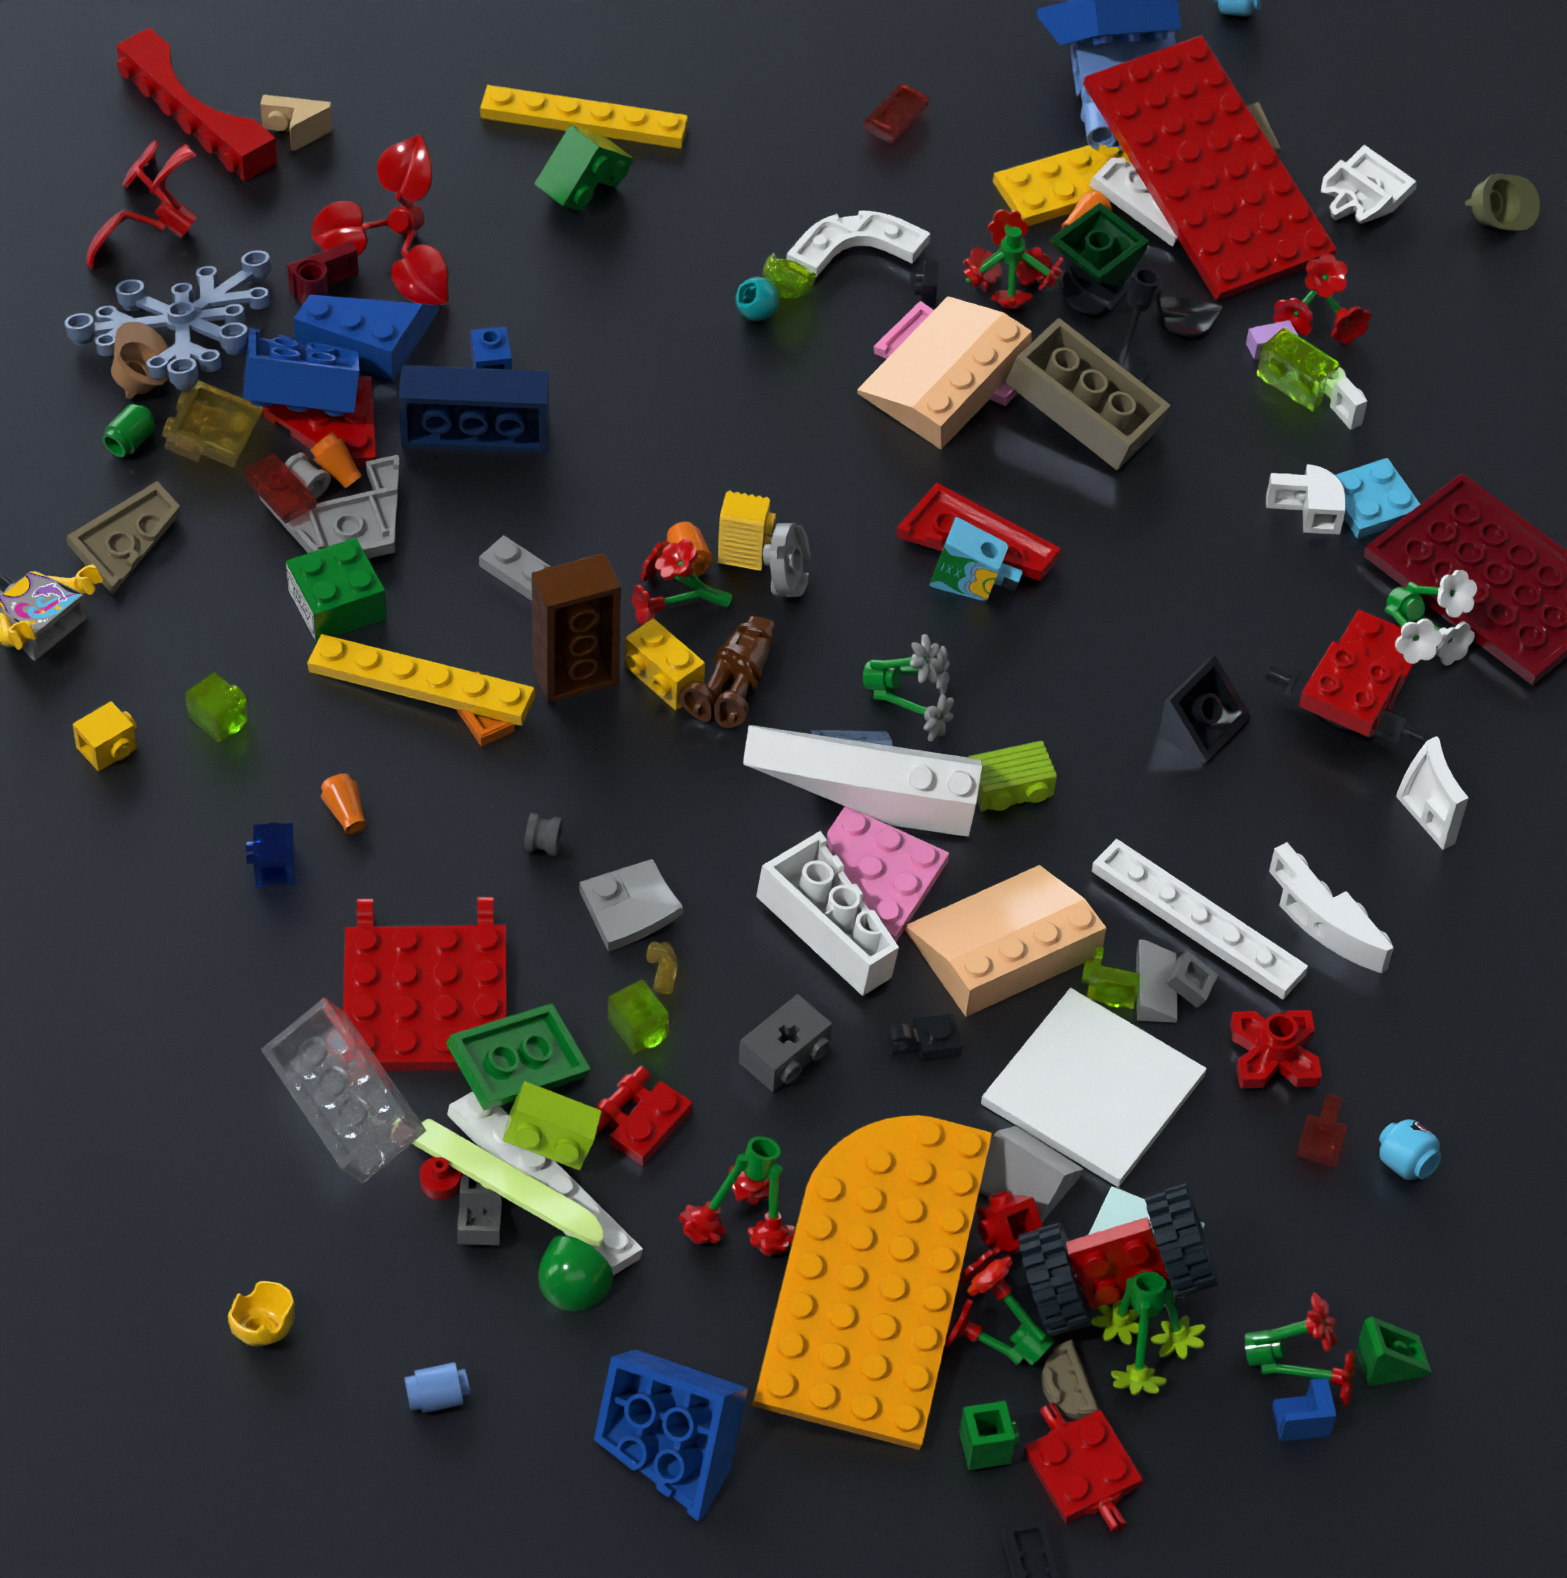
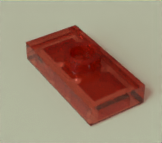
M900 83L864 120L863 130L892 144L928 106L929 96Z
M274 453L243 469L244 479L285 524L316 507V498Z

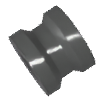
M531 813L526 828L524 850L527 852H534L537 849L545 850L548 855L557 856L562 838L563 818L555 816L552 819H544L538 813Z

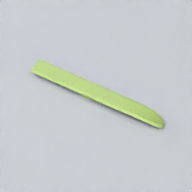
M428 1118L403 1134V1139L436 1158H445L449 1166L479 1182L484 1188L491 1189L565 1233L596 1247L603 1244L602 1226L596 1216L585 1207L432 1119Z

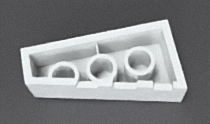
M819 831L762 865L756 897L854 989L864 996L892 978L899 946L876 912L868 909L862 900V891L856 883L851 884L843 872V863L837 855L831 854L826 846V838Z

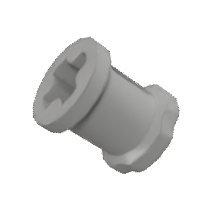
M303 452L292 455L283 466V479H291L292 482L302 489L303 495L309 500L317 499L329 487L331 481L330 474L323 469L318 470L310 463V458Z

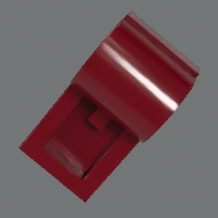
M349 241L288 264L287 272L290 292L295 299L297 298L301 304H304L309 295L329 296L328 286L359 275L358 252L354 244Z

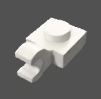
M1339 366L1333 367L1331 376L1333 379H1328L1322 372L1318 373L1317 387L1331 398V409L1350 430L1361 426L1368 401L1364 393L1351 383L1346 377L1344 370Z

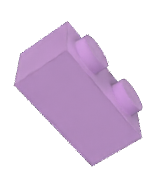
M1290 320L1256 326L1248 330L1246 345L1253 358L1259 359L1295 351L1298 334Z

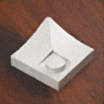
M1435 736L1426 741L1413 759L1402 779L1396 797L1440 848L1444 850L1456 843L1469 797L1453 777L1444 758L1440 739Z

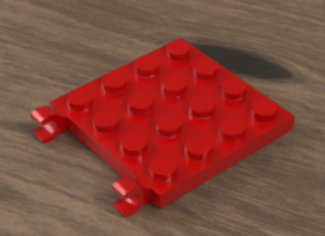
M477 897L478 925L374 927L373 898L357 899V927H345L343 1072L460 1070L446 1045L450 1035L506 1017V925H494L493 897Z

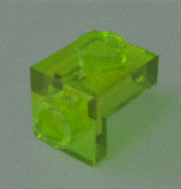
M1096 946L1094 960H1085L1081 982L1089 984L1087 998L1112 1007L1133 1009L1140 973L1101 966L1104 948Z

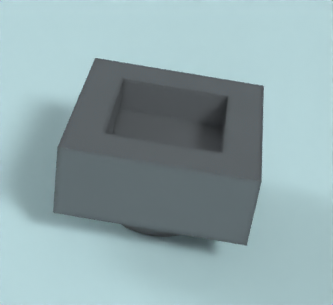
M1186 951L1178 957L1166 984L1198 1008L1207 1000L1218 974L1190 952Z

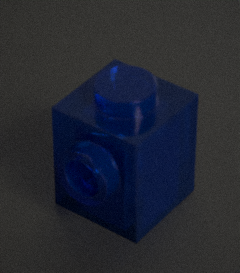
M270 822L253 825V840L246 841V863L254 865L256 886L296 885L293 823Z

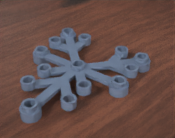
M260 250L244 254L241 258L243 270L216 288L215 286L219 283L217 269L213 266L199 268L196 271V277L200 286V299L192 303L194 300L193 288L189 283H178L171 288L174 303L168 305L146 296L142 281L136 279L122 281L116 286L118 303L127 311L144 309L156 315L133 318L117 311L114 306H102L95 312L97 323H94L93 317L87 313H77L69 316L65 320L67 337L76 345H86L93 340L94 335H100L95 339L97 353L101 356L114 355L116 331L123 323L134 321L144 323L151 328L168 327L175 330L176 344L158 356L147 360L148 374L151 378L155 379L169 375L170 382L177 389H190L196 385L199 377L195 360L199 361L200 369L204 372H214L222 366L220 353L217 350L206 349L192 343L190 331H196L219 341L221 347L228 354L237 355L243 353L248 345V331L246 325L243 324L246 318L244 308L240 304L249 303L252 309H263L269 306L270 298L268 290L264 287H255L246 291H234L249 281L261 282L269 277L271 271L269 254ZM227 305V306L221 307V308H212V309H209V308H211V307ZM224 320L225 325L220 327L208 321Z

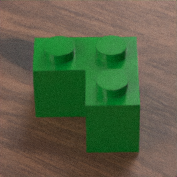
M570 125L534 184L562 206L581 211L591 200L598 182L617 188L618 184L627 176L629 166L634 158L608 138Z

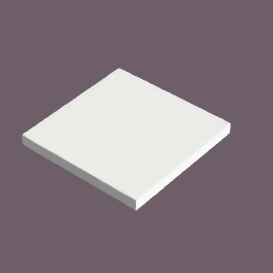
M1070 988L983 1094L981 1104L1119 1188L1205 1077L1207 1068Z

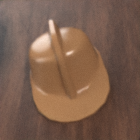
M134 321L123 323L118 327L115 334L114 360L111 367L113 379L119 386L125 389V396L128 399H132L136 394H147L156 386H162L167 382L169 376L167 375L159 379L149 376L147 360L167 350V344L162 336L153 328L144 323Z

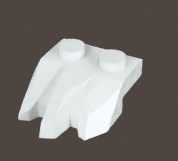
M1364 145L1346 163L1340 160L1324 175L1321 192L1336 197L1329 206L1334 221L1356 212V220L1361 224L1393 212L1416 190V181Z

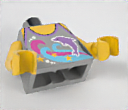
M85 566L72 578L46 576L38 571H30L15 583L7 576H1V645L4 647H16L17 650L23 649L36 661L87 619L83 594L92 595L95 592L94 585L104 581L96 566Z

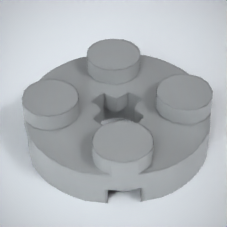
M776 523L771 543L765 544L763 548L764 564L770 566L771 592L774 597L802 596L808 584L809 573H803V561H810L809 542L804 528L801 525H796L797 523Z

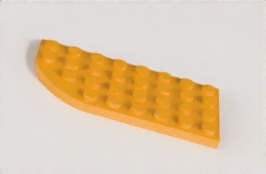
M899 1116L880 1120L854 1131L838 1142L821 1159L805 1189L752 1404L753 1407L920 1450L992 1136L991 1132L929 1116Z

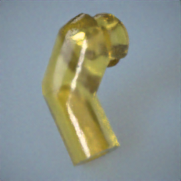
M653 941L649 943L646 955L648 962L658 963L653 990L662 994H672L679 966L677 956L670 943L664 941L663 944Z

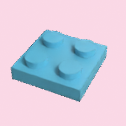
M1388 458L1335 475L1344 488V520L1357 539L1391 528L1420 505Z

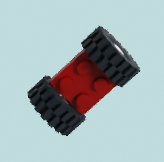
M1186 1183L1145 1196L1150 1222L1148 1217L1071 1241L1066 1236L1060 1222L1019 1235V1247L1023 1256L1022 1260L1027 1272L1028 1282L1031 1286L1039 1315L1049 1336L1054 1337L1091 1325L1092 1316L1089 1305L1093 1309L1122 1300L1126 1291V1280L1134 1278L1138 1273H1158L1165 1279L1166 1284H1171L1177 1298L1219 1285L1204 1229Z

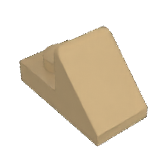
M272 95L262 96L260 104L262 126L266 130L290 132L291 151H295L332 132L331 102Z

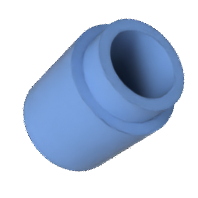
M455 1362L415 1370L414 1375L404 1377L411 1411L421 1409L422 1413L463 1405L462 1396L470 1394L465 1369L457 1370Z

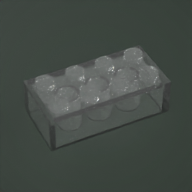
M325 997L261 1048L341 1170L362 1184L427 1131L347 1014Z

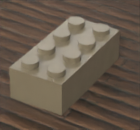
M1060 318L1052 323L1016 357L1005 382L1116 470L1129 460L1159 430L1171 406Z

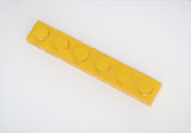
M487 85L480 107V118L562 131H567L568 127L573 125L608 138L680 149L682 148L688 125V115Z
M321 634L307 662L308 670L311 673L457 710H467L473 714L520 726L523 725L536 697L535 689L531 686Z

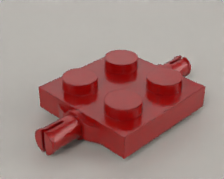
M1055 1402L1049 1403V1408L1045 1405L1041 1408L1040 1414L1044 1417L1051 1431L1046 1436L1025 1445L1024 1454L1065 1524L1084 1515L1101 1513L1112 1534L1118 1533V1528L1122 1531L1127 1526V1522L1124 1520L1116 1504L1123 1496L1141 1488L1143 1479L1101 1409L1077 1421L1066 1422Z

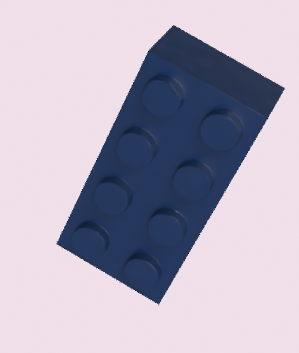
M402 365L399 390L401 447L547 453L549 371Z

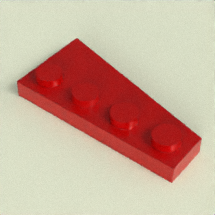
M938 483L930 489L896 530V538L942 551L955 517H958L1006 542L1008 549L1002 563L1022 570V576L1041 581L1059 560L1061 548Z

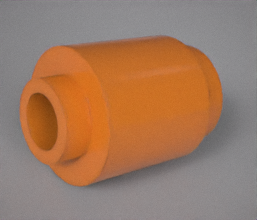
M679 522L668 530L667 541L677 544L683 539L692 541L693 547L698 550L699 555L691 565L694 567L693 572L695 575L700 576L711 566L713 561L712 554L698 527L694 526L691 522Z

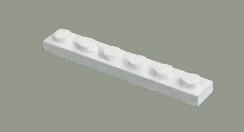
M1116 839L1093 862L1092 872L1281 999L1284 1000L1306 976L1308 965L1120 840Z
M473 1091L449 1104L447 1115L477 1146L580 1204L596 1216L603 1229L604 1242L599 1247L589 1245L607 1260L613 1275L640 1259L643 1248L554 1160L502 1141L509 1115L500 1106L483 1111Z

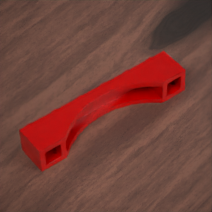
M150 27L116 45L118 54L116 65L120 74L137 85L145 97H150L156 102L165 115L174 118L185 133L192 134L201 142L203 148L208 153H213L220 159L229 172H234L245 182L277 163L276 138L255 119L237 117L217 111L201 103L186 91L173 72L170 45Z

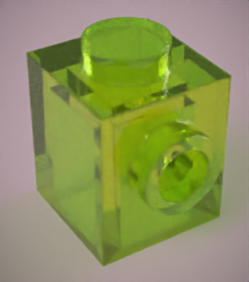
M215 672L185 692L188 717L218 743L228 735L237 733L248 722L245 694L236 685L231 686Z
M643 979L608 997V1020L634 1054L646 1047L652 1048L657 1046L668 1036L669 1013Z

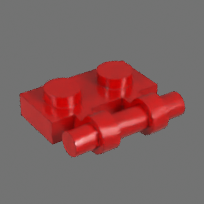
M639 1066L632 1074L624 1075L617 1083L618 1089L609 1099H602L595 1108L601 1110L596 1133H600L606 1125L613 1128L615 1131L610 1135V1145L643 1166L693 1111V1102L662 1081L650 1092L643 1087L650 1079V1073L644 1067ZM630 1100L638 1106L627 1116L620 1110Z

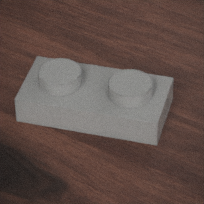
M504 535L479 556V566L531 601L532 572L550 567V565Z

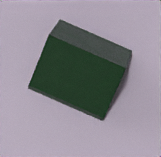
M1098 203L1050 238V244L1099 283L1123 287L1147 250L1149 240L1103 204Z

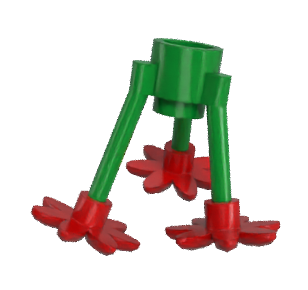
M1313 1293L1311 1297L1313 1310L1308 1311L1306 1320L1276 1329L1247 1332L1245 1334L1246 1355L1251 1367L1261 1365L1263 1375L1281 1373L1317 1379L1328 1378V1380H1331L1332 1385L1342 1386L1340 1399H1343L1342 1406L1346 1407L1349 1404L1354 1391V1384L1351 1379L1356 1374V1355L1353 1351L1346 1353L1345 1369L1333 1368L1332 1371L1277 1363L1278 1359L1285 1358L1284 1338L1308 1332L1316 1340L1321 1338L1325 1352L1330 1350L1331 1345L1337 1344V1336L1332 1329L1336 1325V1320L1333 1317H1328V1302L1322 1300L1319 1294Z

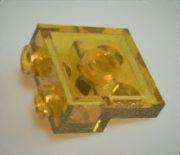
M197 380L196 385L189 392L182 391L175 409L179 411L175 418L169 416L162 431V436L167 438L164 448L196 462H199L202 455L235 468L262 416L264 408L252 405L247 400Z

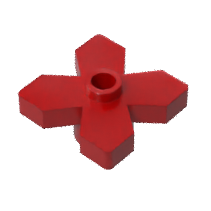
M1288 1010L1285 1014L1276 1013L1267 1019H1264L1256 1011L1233 1012L1230 1022L1232 1040L1249 1050L1239 1058L1237 1064L1240 1088H1264L1276 1071L1282 1074L1295 1087L1319 1086L1322 1076L1319 1057L1302 1048L1312 1040L1315 1031L1313 1016L1310 1010Z

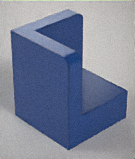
M1328 1378L1311 1379L1306 1396L1275 1399L1272 1404L1280 1441L1331 1436L1337 1415Z

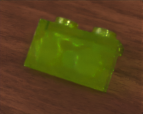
M1282 328L1262 346L1256 375L1291 397L1295 402L1314 411L1322 404L1326 381L1338 370L1339 362L1288 329Z

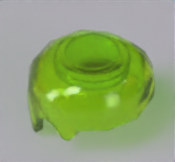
M774 253L768 256L762 270L763 278L770 280L776 286L779 297L788 299L805 296L811 290L816 277V273H810L807 268L796 261L776 259V254Z

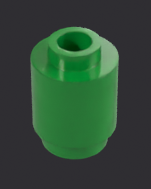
M129 404L105 428V434L102 436L104 446L117 457L132 454L155 431L153 414L142 405Z

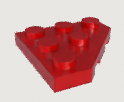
M359 376L354 413L346 412L344 416L328 415L323 412V409L309 408L306 412H298L288 409L287 405L272 403L271 407H263L264 418L273 424L280 423L289 429L292 437L310 449L333 432L337 438L342 437L357 468L366 467L367 461L376 459L371 376Z

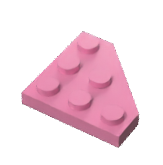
M846 806L827 832V844L831 854L839 857L844 865L843 872L851 884L856 883L863 893L862 900L868 909L876 912L894 941L897 942L905 930V925L910 922L947 865L949 852Z

